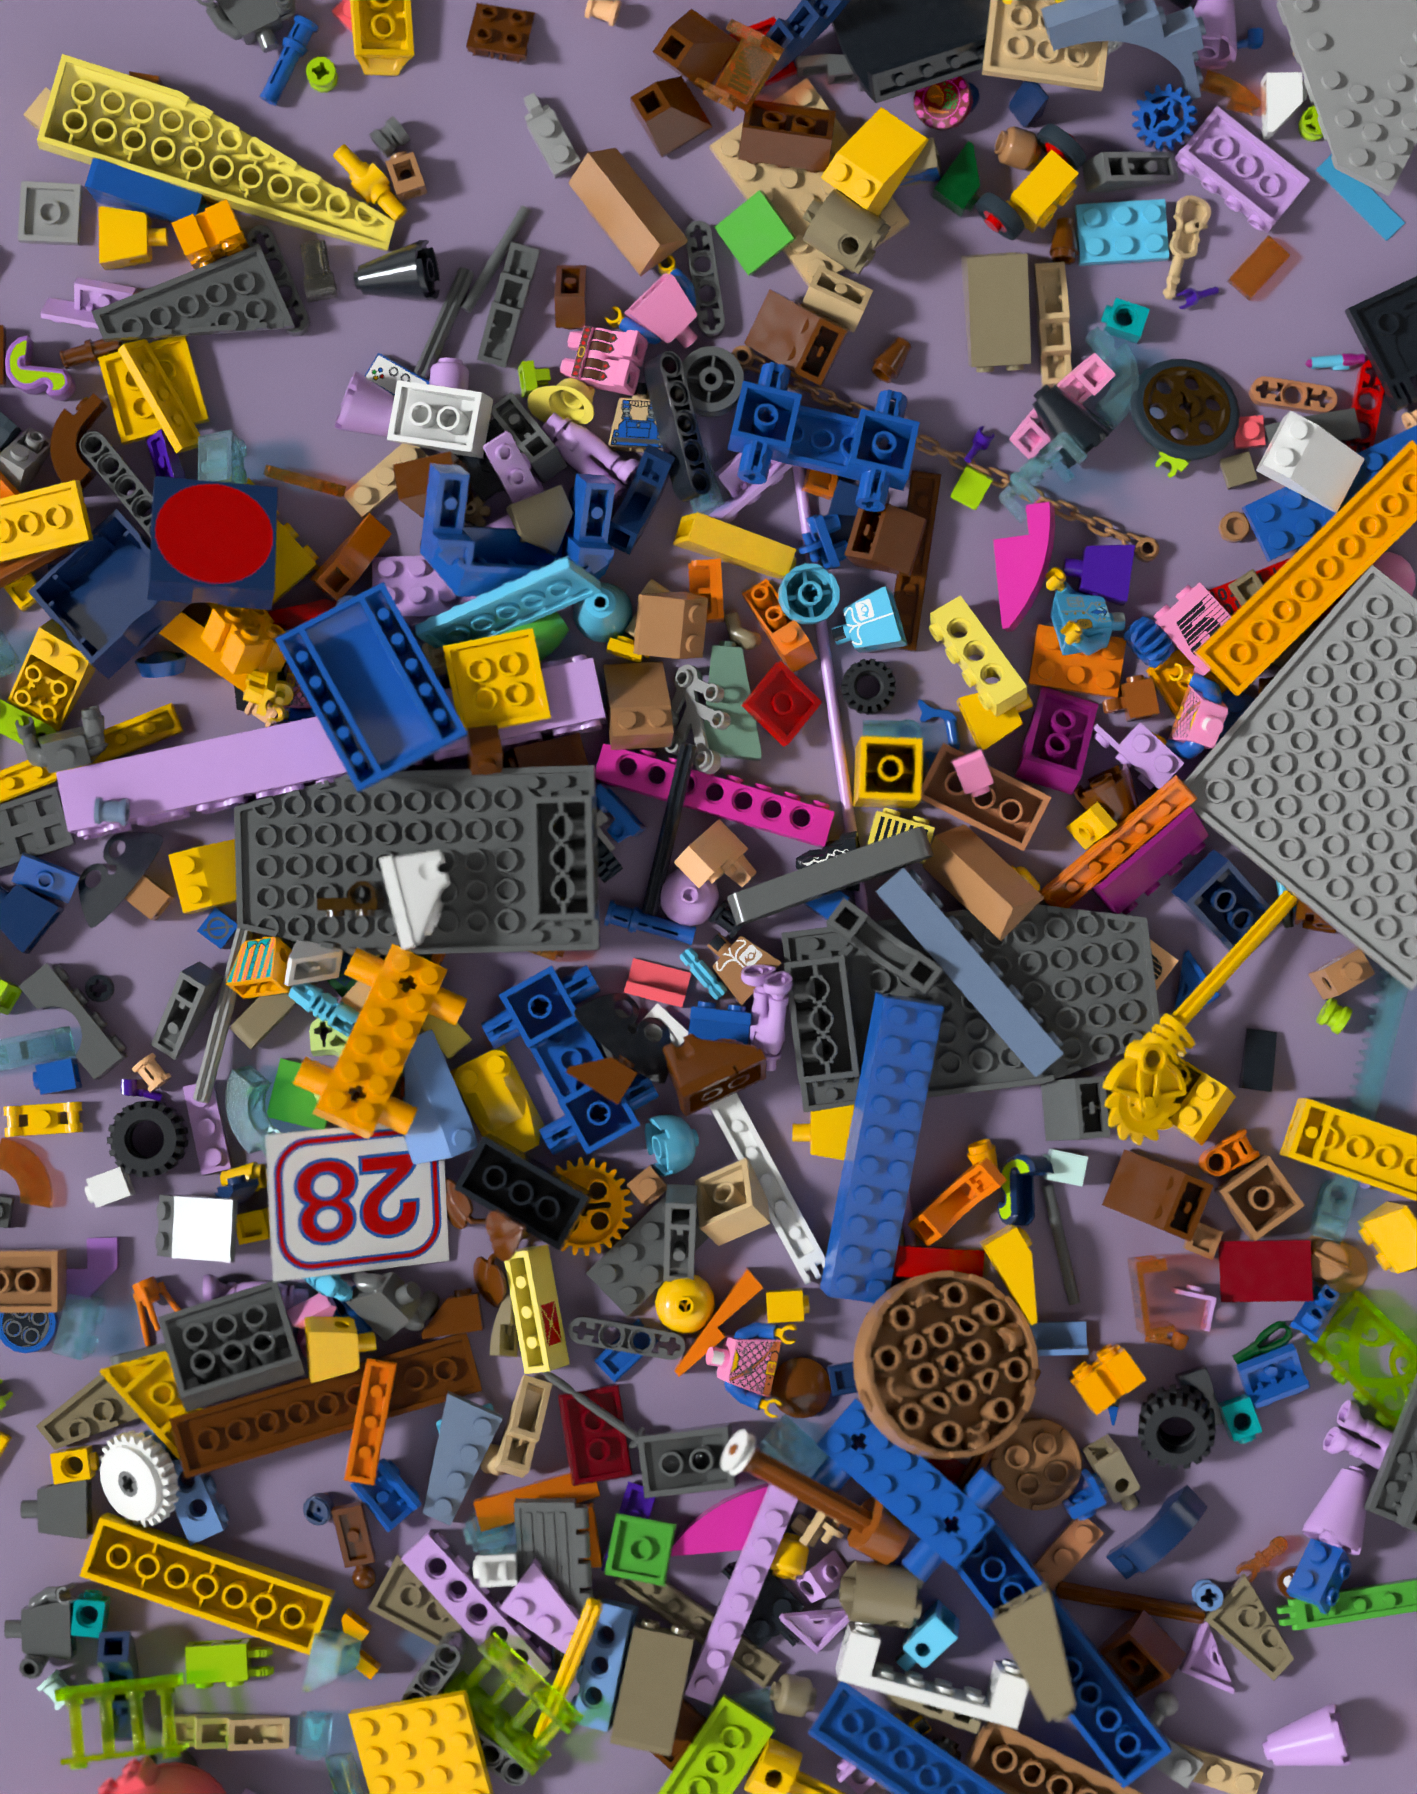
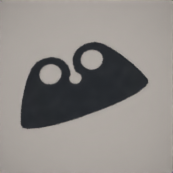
M128 831L117 833L107 841L103 850V857L109 865L116 866V872L110 875L104 865L96 863L87 867L79 878L80 902L89 927H96L104 921L128 895L159 852L164 839L162 836L147 832ZM117 840H122L125 843L124 853L117 858L111 857L109 853L111 845ZM93 870L100 871L102 876L100 883L93 888L87 887L85 883L87 875Z
M625 993L608 994L591 1000L574 1011L576 1019L583 1028L618 1058L621 1055L634 1063L635 1067L633 1069L648 1079L660 1084L666 1082L669 1072L663 1047L671 1043L670 1032L662 1021L657 1018L648 1017L638 1024L636 1034L629 1033L628 1026L634 1024L639 1016V1007L632 997ZM625 1000L631 1005V1016L621 1018L616 1014L614 1006L617 1001ZM655 1024L660 1027L662 1038L659 1041L652 1042L648 1040L645 1036V1027L647 1025Z

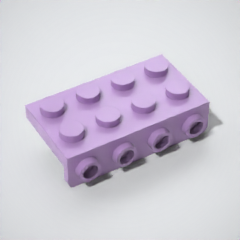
M1218 106L1186 145L1181 148L1175 158L1178 162V167L1188 175H1195L1201 180V185L1207 191L1219 194L1225 199V204L1235 212L1240 211L1248 217V222L1252 227L1259 231L1263 229L1266 233L1270 231L1310 181L1309 178Z
M423 556L374 557L372 560V587L384 582L409 629L415 631V625L426 621L429 617L437 616L456 605L464 604L477 598L474 596H456Z

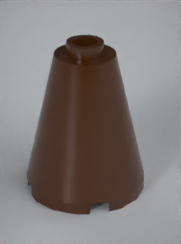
M1123 764L1122 770H1120L1118 765L1108 768L1089 778L1090 784L1083 789L1080 784L1074 790L1076 799L1086 810L1098 802L1117 825L1139 807L1131 772L1127 764Z

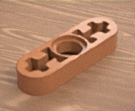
M1262 376L1257 378L1249 388L1251 401L1259 406L1316 415L1330 412L1337 403L1335 391L1324 385ZM1262 384L1266 385V390L1273 392L1278 389V386L1282 387L1278 394L1279 401H1275L1277 394L1270 393L1265 398H1261V393L1256 391V389H1259ZM1289 388L1297 389L1301 394L1300 402L1296 404L1289 403L1285 398V391ZM1307 390L1311 391L1309 395L1311 398H1318L1321 393L1325 394V399L1330 400V403H1327L1322 408L1319 401L1310 400L1308 406H1305L1304 403L1308 397Z

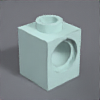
M1049 1149L1048 1155L1043 1154V1157H1046L1051 1162L1054 1174L1044 1175V1179L1082 1187L1088 1160L1087 1156Z

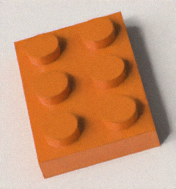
M1038 624L1028 685L1117 698L1126 641L1124 638L1110 636L1108 646L1092 655H1085L1083 652L1062 655L1054 627Z

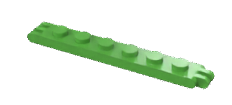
M1417 1578L1339 1590L1338 1601L1335 1606H1331L1327 1615L1321 1613L1316 1605L1296 1598H1288L1287 1605L1276 1607L1277 1614L1290 1613V1617L1278 1619L1279 1626L1292 1625V1630H1303L1417 1611Z

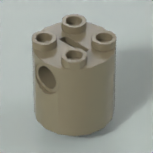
M834 189L824 202L815 198L807 208L803 219L808 221L810 225L805 232L803 241L852 273L860 274L863 268L867 267L876 254L875 247L879 241L882 242L891 226L887 225L885 220L873 212H869L839 190Z
M855 1560L841 1577L839 1602L848 1616L849 1622L901 1628L916 1627L917 1619H920L922 1601L916 1600V1596L918 1597L919 1588L922 1589L923 1581L916 1577L905 1565H884L879 1562Z

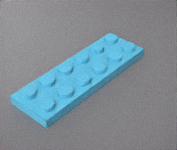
M570 558L558 559L553 564L531 571L526 576L513 582H507L493 591L480 594L477 598L464 604L456 605L444 613L429 617L426 621L415 625L416 636L436 649L446 645L500 635L602 592L600 581Z

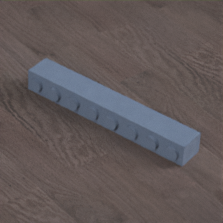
M903 867L882 885L876 893L1028 1070L1037 1077L1064 1054L1060 1050V1047L1064 1044L1053 1031L1047 1034L1040 1026L1043 1022L1042 1018L1033 1008L1027 1011L1020 1003L1023 996L1012 984L1008 988L999 979L1004 975L992 961L987 965L979 956L984 951L973 938L967 941L961 935L960 931L964 928L955 917L951 915L947 918L942 913L940 908L944 905L933 892L927 895L920 885L924 882L913 869L907 872Z

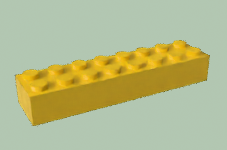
M108 1512L99 1518L79 1575L310 1656L316 1650L336 1592L335 1590L198 1543L190 1545L187 1539L149 1526L143 1527L142 1524L135 1526L133 1521H126L125 1518Z

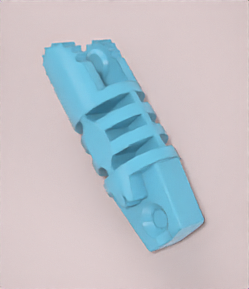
M310 983L293 985L288 994L308 1013L313 1012V1016L320 1018L322 1022L328 1021L327 1025L349 1037L360 1014L344 1002L338 1003V998L332 997L328 992L324 993L322 988H318Z
M340 1274L303 1278L321 1295L330 1298L335 1297L341 1302L350 1301L352 1298L353 1290L341 1278Z

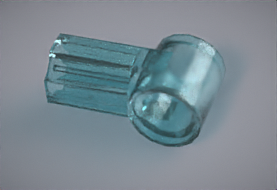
M911 719L902 721L863 720V736L900 738L899 733L904 727L915 729L917 733L915 738H921L922 733L919 724Z

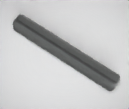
M463 267L458 269L414 370L415 374L423 379H430L431 367L438 361L474 278L473 272Z

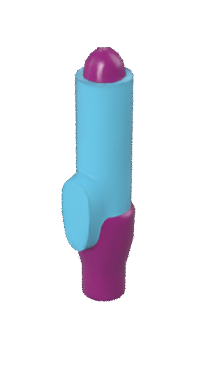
M1343 353L1341 355L1311 357L1305 364L1311 369L1332 367L1333 370L1350 369V366L1356 364H1364L1365 354Z

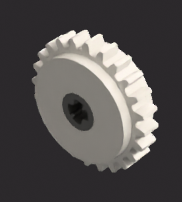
M135 1430L122 1432L108 1440V1445L102 1448L104 1455L99 1457V1460L102 1462L99 1467L100 1482L109 1503L117 1513L124 1516L126 1521L133 1520L135 1526L142 1524L143 1527L154 1526L170 1517V1512L176 1509L173 1503L179 1500L176 1496L179 1490V1486H177L178 1475H176L174 1464L169 1454L161 1447V1444L153 1441L151 1435L145 1437L144 1432L135 1433Z

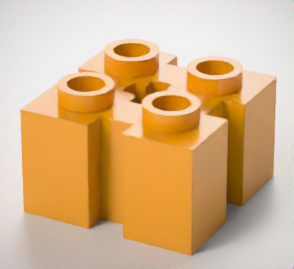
M227 199L205 208V211L197 215L191 214L171 223L184 254L194 270L217 261L216 259L223 256H230L250 248L239 221Z
M236 607L213 608L201 639L213 652H220L222 654L220 661L232 675L252 674L256 668L261 673L281 672L286 661L275 638L284 634V630L280 626L273 624L274 620L266 610L241 608L240 610Z
M1110 1343L1101 1348L1096 1353L1098 1356L1097 1360L1091 1364H1088L1086 1361L1082 1362L1071 1371L1073 1375L1068 1378L1088 1408L1096 1415L1115 1403L1122 1395L1129 1393L1147 1380L1127 1351L1118 1344L1112 1346Z

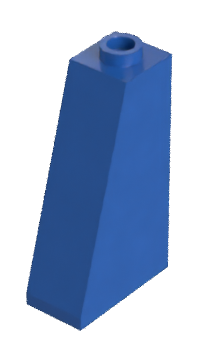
M93 157L85 187L97 203L124 210L144 212L151 218L169 223L191 214L197 215L209 207L202 194Z

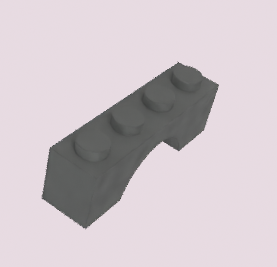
M845 898L842 899L826 921L828 928L924 997L927 996L943 974L941 967L919 951L912 949L891 935L869 915Z
M46 963L22 982L19 987L37 1009L44 1010L51 1007H60L73 1014L82 1032L81 1045L75 1057L94 1080H100L128 1057L124 1052L126 1046L116 1034L111 1036L105 1029V1026L108 1024L102 1015L97 1011L93 1013L88 1008L86 1003L89 1000L78 987L74 990L67 980L70 976L59 964L55 966L52 963Z

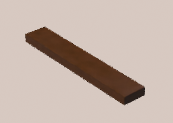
M911 471L906 511L925 518L927 522L911 576L896 574L893 596L908 645L891 649L916 652L942 474Z

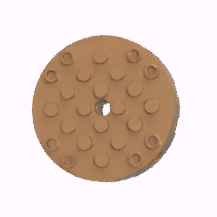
M938 1271L904 1280L886 1291L870 1308L862 1322L855 1343L853 1363L854 1378L861 1403L878 1430L895 1445L912 1454L931 1459H953L987 1452L1000 1445L1017 1430V1425L1031 1407L1037 1388L1034 1385L1036 1369H1038L1039 1365L1037 1348L1031 1328L1015 1302L1009 1296L1006 1297L1000 1290L994 1287L995 1284L974 1274L969 1275L955 1271ZM946 1359L949 1363V1370L944 1369Z

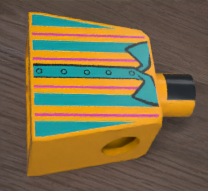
M264 934L262 939L245 941L239 950L226 985L243 999L289 993L290 986L284 983L288 959L292 949L281 941L280 937Z

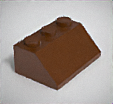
M747 99L738 160H745L750 164H773L779 168H801L812 173L825 172L829 164L836 111Z

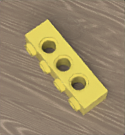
M961 595L930 613L931 625L929 630L931 635L937 642L941 640L945 645L947 657L952 664L955 665L957 663L963 670L961 674L964 681L970 688L974 686L978 691L979 701L985 710L991 709L993 714L998 717L1027 699L1026 684ZM956 632H963L966 634V636L962 638L954 637L953 634ZM972 655H980L983 658L978 661L971 660L969 657ZM994 677L999 679L1000 681L995 684H990L985 680Z

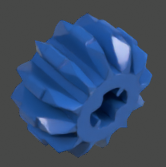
M1143 616L1133 622L1124 633L1126 644L1131 648L1132 652L1145 665H1149L1152 668H1156L1160 664L1162 665L1174 652V645L1172 640L1166 635V632L1161 629L1160 625L1158 626L1147 617Z

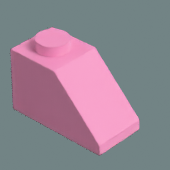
M980 748L951 760L965 795L972 793L973 797H977L990 791L988 785L994 782Z

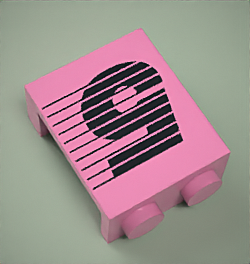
M1199 582L1194 588L1187 585L1175 596L1179 601L1170 608L1166 604L1153 617L1157 620L1155 623L1158 626L1160 625L1161 629L1166 632V635L1195 666L1193 674L1198 673L1205 676L1210 669L1194 652L1231 616Z

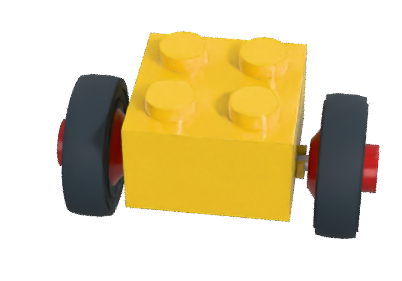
M1047 124L1037 135L1038 143L1047 155L1011 194L1010 200L1004 201L997 195L986 192L975 205L986 225L1009 240H1015L1025 227L1031 233L1038 227L1043 230L1053 219V214L1058 208L1057 206L1064 207L1074 195L1073 191L1078 186L1075 183L1079 174L1077 170L1084 164L1086 155L1072 135L1054 124Z

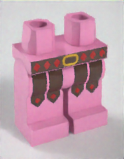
M584 326L583 331H571L567 342L571 350L577 351L576 358H564L561 363L560 372L567 378L578 379L587 386H593L595 389L634 396L641 372L638 367H642L648 346L647 339L639 331L634 330L619 332ZM636 346H637V347H638V352H637L636 355H634V354H635V350H636ZM630 375V381L627 384L628 376Z

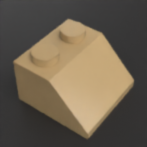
M747 1157L695 1180L700 1229L718 1246L771 1223L768 1199Z

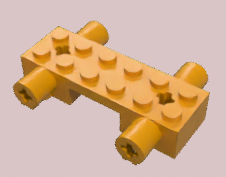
M392 944L385 959L379 958L358 947L356 948L344 975L370 986L371 989L334 1068L305 1056L293 1081V1084L320 1096L312 1114L366 1139L371 1137L377 1123L406 1135L418 1108L391 1096L427 1014L455 1026L468 1000L459 994L441 987L448 969L410 951H405L395 944ZM406 982L412 989L404 992L401 990L403 985L400 984ZM355 1090L360 1093L359 1096L362 1099L359 1098L356 1102H353L350 1099L352 1095L348 1094V1092L352 1093Z

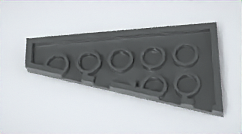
M259 244L92 311L104 342L295 329Z

